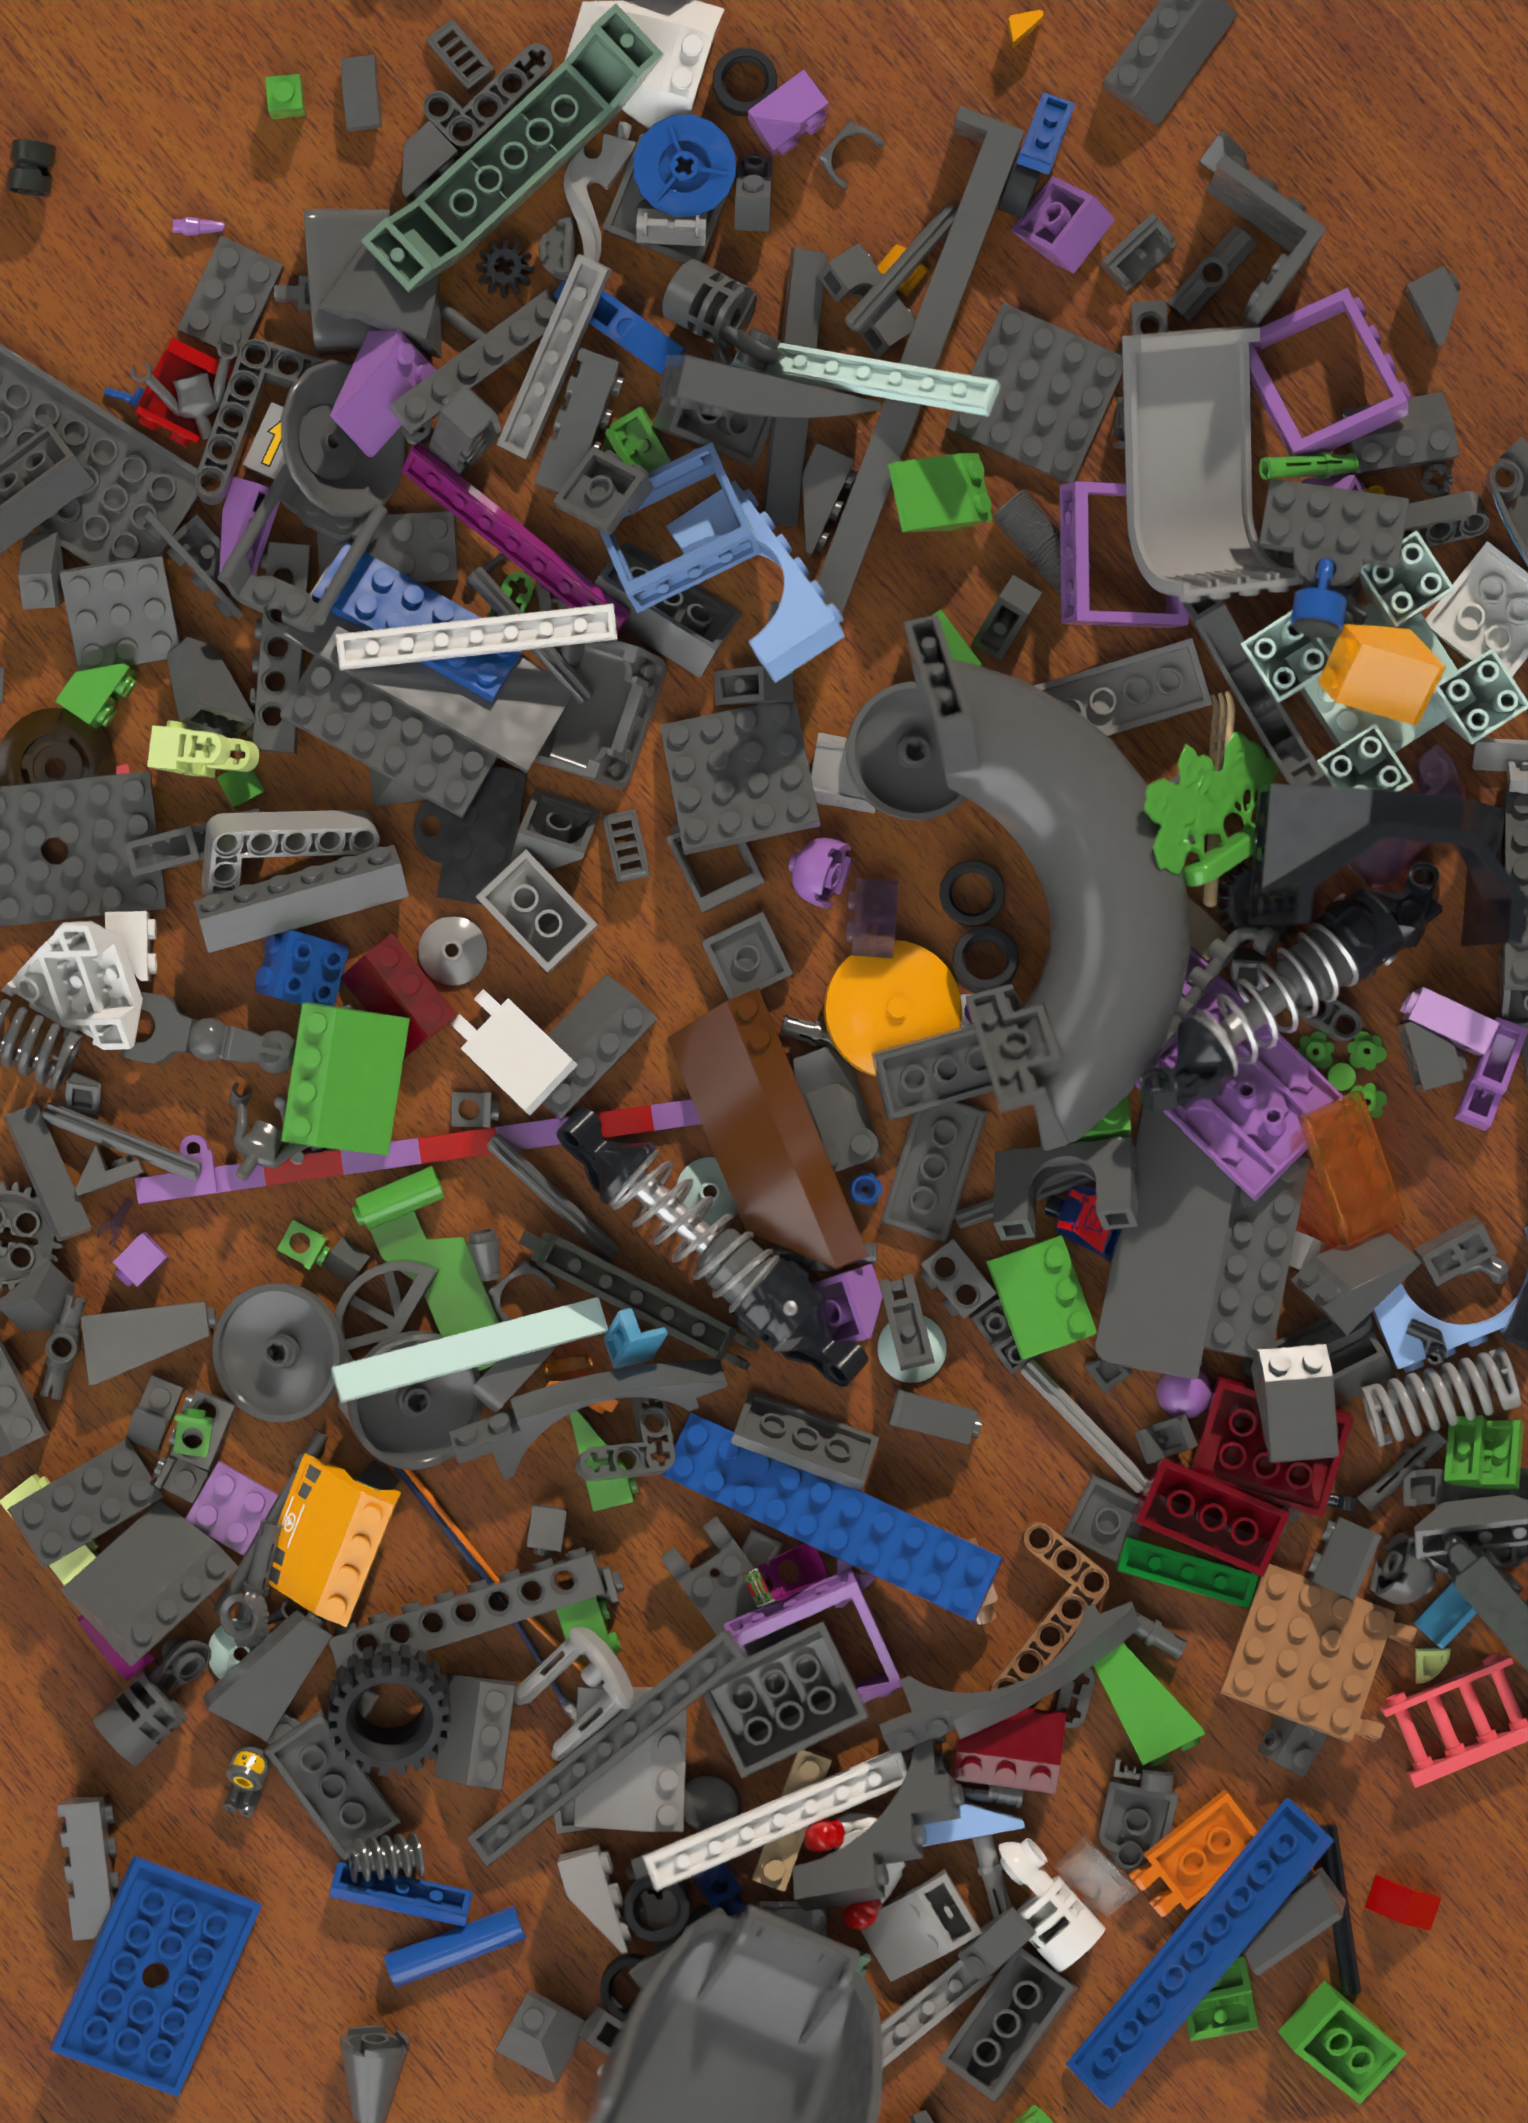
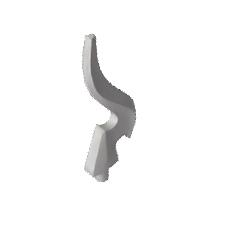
M619 122L615 136L604 134L602 152L598 158H587L584 147H582L568 164L564 177L565 195L580 230L584 256L598 263L601 256V231L588 194V188L591 184L598 183L605 190H608L631 159L636 142L628 140L632 125L626 122Z

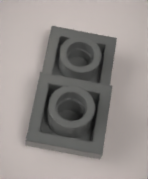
M375 54L341 59L343 103L348 132L382 128V98L378 92V61Z
M997 1295L987 1300L969 1315L1011 1375L1024 1367L1030 1360L1039 1356L1036 1355L1021 1360Z

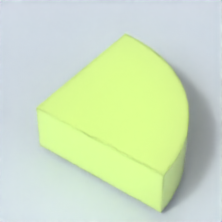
M1415 1648V1683L1428 1682L1441 1673L1449 1661L1451 1648Z

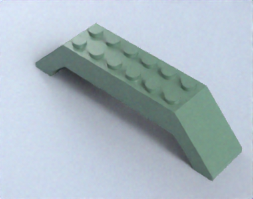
M616 3L590 27L591 29L559 67L415 201L392 216L383 219L361 240V243L408 293L461 261L617 116L664 56L661 50Z

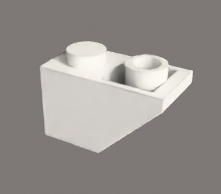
M147 911L105 912V929L122 937L134 975L140 981L152 982L151 974H157V954H151V940H156L157 938L156 919H151V913Z

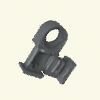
M1115 1757L1114 1777L1140 1780L1141 1778V1790L1156 1793H1172L1173 1770L1142 1767V1772L1136 1771V1766H1133L1131 1771L1128 1770V1765H1125L1124 1770L1120 1769L1121 1757Z

